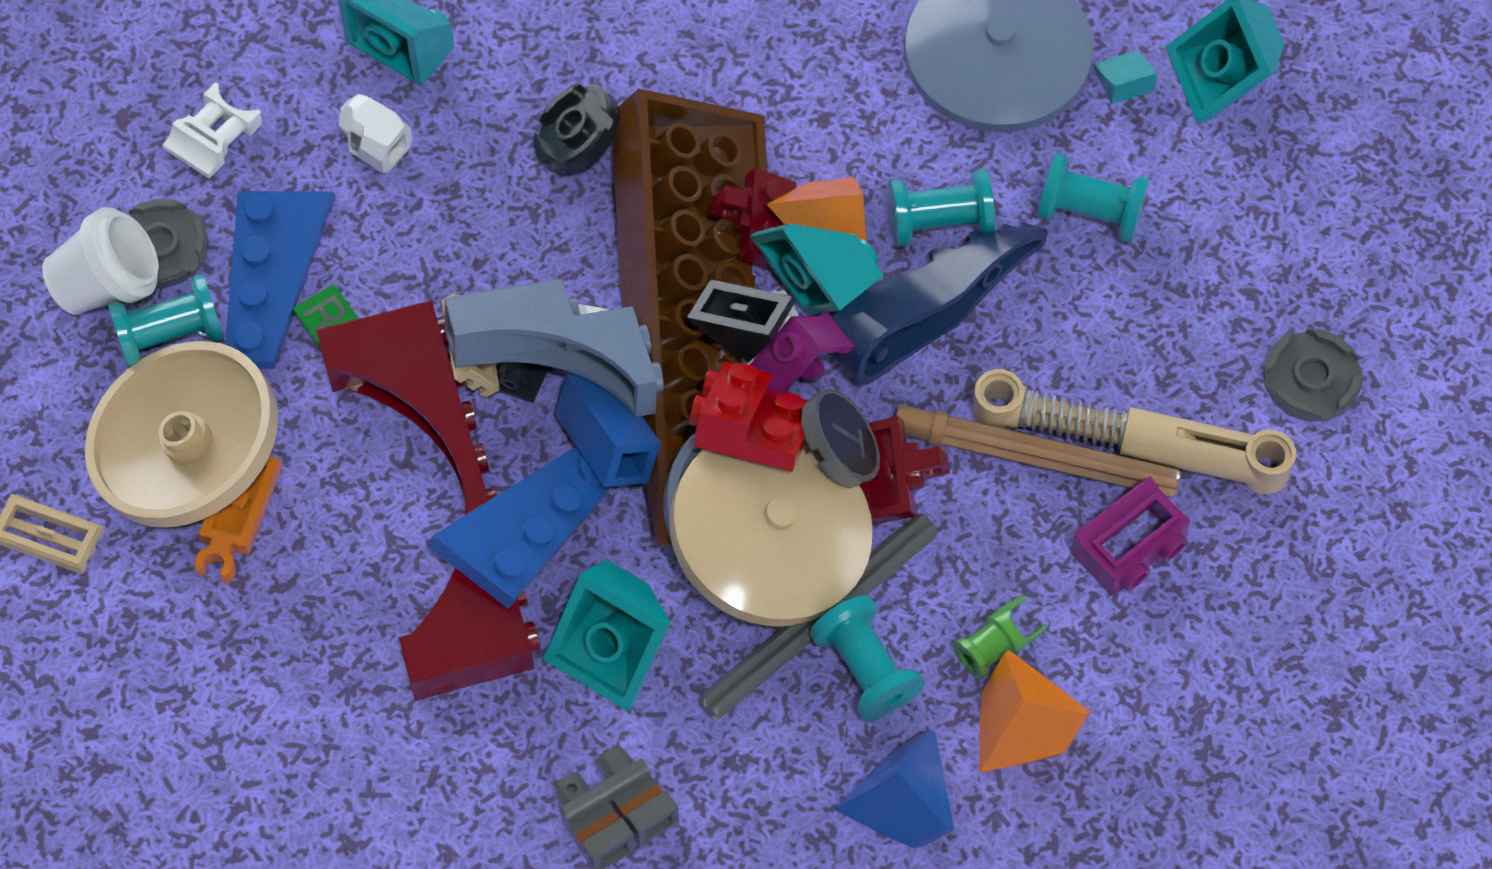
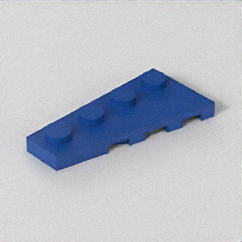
M238 191L225 345L246 355L259 369H275L294 317L292 308L296 306L299 295L303 292L308 278L309 267L323 236V228L328 214L331 213L335 202L334 191Z
M574 447L433 535L427 546L509 609L614 486L604 487L577 447Z

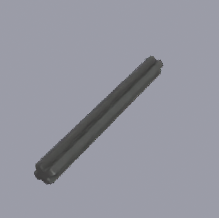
M917 514V516L912 518L870 553L863 575L842 602L856 596L868 595L935 539L937 535L935 524L926 515ZM819 618L803 624L783 626L700 696L699 704L704 712L713 720L722 718L813 641L810 631Z

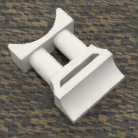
M214 83L203 94L205 106L194 117L188 115L183 119H177L172 124L171 133L163 144L164 150L207 178H210L225 164L224 159L228 153L227 147L243 131L251 136L262 124L260 110L246 111L229 106L220 96L218 83ZM221 117L227 120L216 131L210 129Z

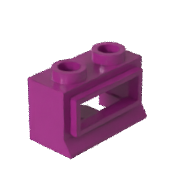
M826 310L820 316H791L777 332L772 342L759 353L750 365L757 370L772 374L770 391L790 393L788 389L800 376L806 380L820 379L824 375V365L818 358L820 353L839 352L840 354L849 353L854 348V345Z
M1149 476L1075 533L1071 554L1111 596L1122 587L1131 591L1147 578L1151 571L1148 567L1160 557L1165 561H1169L1183 550L1188 543L1186 535L1190 520L1165 496L1153 478ZM1146 510H1150L1163 525L1116 561L1102 545L1112 537L1117 536L1127 525Z

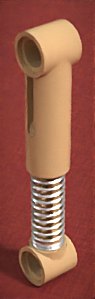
M994 369L985 372L979 377L975 385L972 415L975 422L1009 430L1018 429V426L1023 428L1031 427L1032 430H1035L1038 426L1041 432L1047 428L1049 433L1052 434L1056 430L1058 436L1065 432L1067 438L1071 437L1072 434L1075 435L1076 440L1083 436L1085 442L1091 438L1093 444L1097 443L1098 440L1101 441L1102 446L1109 442L1111 448L1118 444L1119 455L1244 483L1249 489L1259 494H1273L1284 488L1289 480L1296 459V448L1292 440L1277 430H1263L1256 434H1250L1130 407L1129 412L1124 410L1119 415L1116 409L1110 413L1108 407L1101 411L1099 405L1095 409L1091 408L1090 403L1083 407L1081 401L1074 405L1073 399L1069 403L1065 402L1064 397L1057 401L1055 395L1048 399L1047 393L1043 397H1039L1038 391L1034 393L1033 390H1027V386L1023 385L1014 373L1005 369ZM1000 398L1005 400L1008 405L1002 407L994 406L988 400ZM1258 459H1270L1278 467H1265L1258 462Z

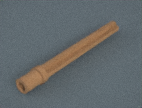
M901 404L898 408L897 416L904 421L906 436L929 441L931 445L940 447L946 445L1133 489L1147 477L1151 476L1158 488L1169 498L1174 497L1178 490L1180 471L1177 468L949 416V413L937 410L932 412Z

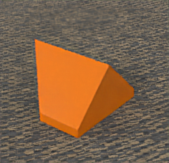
M855 177L807 182L767 204L784 225L796 224L854 234L859 239L867 242L863 192Z
M1006 651L981 691L979 773L1034 762L1065 753L1091 711L1012 651Z

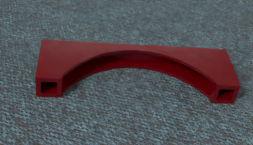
M432 300L316 329L332 392L345 389L369 397L397 411L426 433L446 456L457 475L465 496V515L497 496L495 487L486 489L482 474L490 472L487 457L482 443L477 445L472 443L469 431L477 429L470 400L460 401L457 388L465 387V382L460 383L454 379L452 362L448 359L445 348L449 344L445 333L444 316L436 317ZM455 568L443 593L429 614L411 634L398 637L414 700L418 701L535 669L532 652L540 651L541 647L534 622L524 623L520 607L528 605L525 590L508 609Z

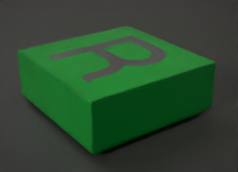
M334 284L292 308L295 318L319 351H321L316 329L359 319Z

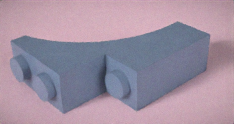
M562 279L444 298L445 333L455 368L495 362H520L551 366L577 374L600 385L625 404L635 417L655 414L657 393L664 390L662 370L658 362L651 363L649 354H651L649 331L646 325L638 324L633 306L580 315L577 299L575 297L568 298Z

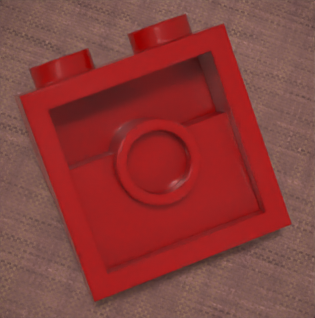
M724 361L719 372L709 369L705 378L702 396L696 395L693 402L689 424L697 426L694 447L793 472L806 442L801 423L802 408L808 400H804L799 395L793 393L770 391L771 373L757 370L749 364H732Z

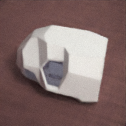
M360 94L350 98L340 108L338 126L342 134L348 138L349 152L383 174L390 172L410 148L412 142L411 128L395 112L372 98Z

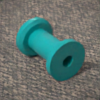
M1056 152L1043 189L1038 218L1048 220L1054 217L1057 208L1120 225L1119 237L1124 242L1132 243L1145 203L1150 178L1139 176L1134 179L1131 188L1068 171L1069 159L1065 154Z
M987 169L975 170L970 177V185L908 192L906 184L901 179H891L888 182L889 211L896 247L908 246L912 240V231L974 224L977 232H995L994 199Z
M203 274L192 278L190 282L192 293L127 313L123 303L119 301L107 303L128 368L141 360L139 350L199 332L201 336L208 337L213 342L224 340Z
M861 595L848 599L826 612L813 625L810 636L817 646L837 648L864 691L859 700L857 711L864 721L871 722L911 702L922 691L925 681L917 670L898 669L870 625L876 616L877 605L871 596Z

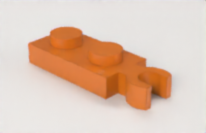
M269 456L262 471L246 491L228 506L204 519L198 535L201 543L208 544L209 546L200 550L195 558V570L199 577L204 578L210 564L221 562L224 564L220 572L222 582L229 584L233 580L236 573V565L233 559L234 553L250 554L282 469L279 458Z

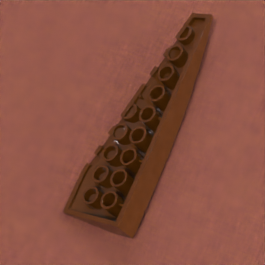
M638 88L618 106L620 111L619 125L612 140L622 308L633 306L638 324L647 326L651 340V354H649L651 363L658 362L662 370L664 390L657 393L655 414L642 416L661 442L649 483L645 484L657 546L673 548L664 520L663 493L672 463L683 445L696 433L697 426L689 424L693 402L696 395L702 396L705 378L709 369L719 372L724 361L732 364L741 363L739 356L693 326L687 317L710 280L754 288L756 276L752 275L753 264L739 259L741 231L736 229V223L710 214L712 196L723 190L724 186L738 189L745 187L746 174L755 167L768 172L764 115Z

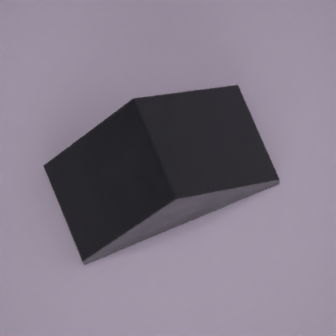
M710 280L687 318L693 326L749 363L772 342L794 306L795 301L792 296Z

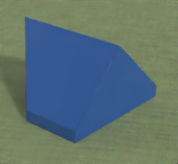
M926 731L892 750L833 810L912 848L923 847L955 830L936 733L934 731Z

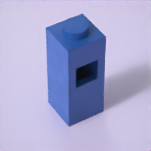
M574 373L566 374L555 410V416L602 485L610 487L649 483L661 442L642 416L635 417L625 404L600 385Z

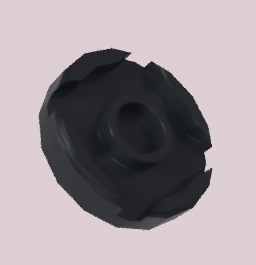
M590 83L591 86L584 87L581 84L571 86L555 96L543 110L539 122L543 125L539 135L536 132L534 133L533 144L536 155L553 171L565 174L581 171L597 161L610 146L618 130L620 111L617 101L598 84Z

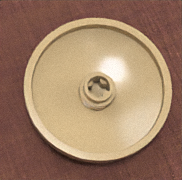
M210 341L184 342L149 354L128 368L116 379L101 398L90 420L85 441V462L94 488L121 516L145 526L177 527L203 520L217 513L247 490L262 471L270 456L278 427V408L274 391L263 373L246 355L221 343Z
M806 442L793 472L704 449L695 457L684 472L671 502L669 528L675 555L686 577L700 594L722 611L738 619L758 625L774 627L798 625L815 620L840 604L860 580L868 564L873 540L872 520L868 503L860 486L850 488L833 480L823 471L819 462L825 460L820 454L819 449L817 448L812 451Z

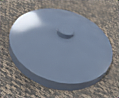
M920 0L911 14L905 37V60L908 73L915 88L924 100L937 112L958 124L989 132H1014L1042 125L1063 113L1072 105L1084 89L1090 74L1093 58L1091 28L1083 10L1075 0Z

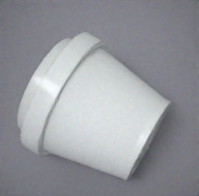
M110 207L101 208L86 216L81 224V228L51 255L47 256L42 266L44 282L50 295L62 309L74 315L107 306V303L113 301H123L126 303L140 301L155 290L159 270L155 248L142 226L129 215Z

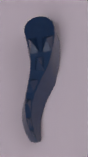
M1024 222L1020 223V227L1003 224L1001 231L994 233L970 232V242L957 249H932L933 261L907 274H892L888 281L875 282L843 309L837 311L832 318L854 345V348L845 354H840L839 352L827 354L860 384H869L877 380L896 365L951 331L965 320L1004 277L1045 245L1048 230Z

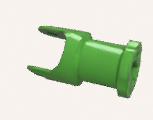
M1027 595L1009 601L986 619V625L968 639L960 637L954 641L953 648L957 659L974 678L978 680L984 678L988 674V667L1002 658L1006 651L1010 650L1014 654L1018 653L1046 629L1047 624H1044L1024 637L1015 627L1010 617L1011 610L1027 598Z

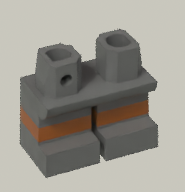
M619 745L604 752L596 760V766L605 778V781L590 789L577 771L568 774L554 784L562 809L563 823L591 869H606L635 851L634 840L640 848L679 823L678 805L667 791L663 792L651 776L644 760L641 758L634 762Z

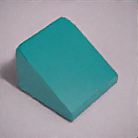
M1138 51L1120 55L1093 65L1111 104L1155 91L1158 75L1152 65Z

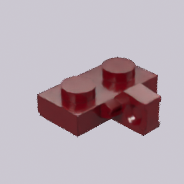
M755 167L746 174L745 187L738 189L724 186L723 190L712 196L710 214L736 223V229L741 231L739 259L773 270L750 236L760 230L784 225L767 204L796 189L797 182Z
M899 416L869 422L879 449L880 466L875 478L859 486L868 503L872 526L915 517L917 514L913 490L924 488V479L950 473L948 454L940 446L920 450L917 442L907 443L904 421Z

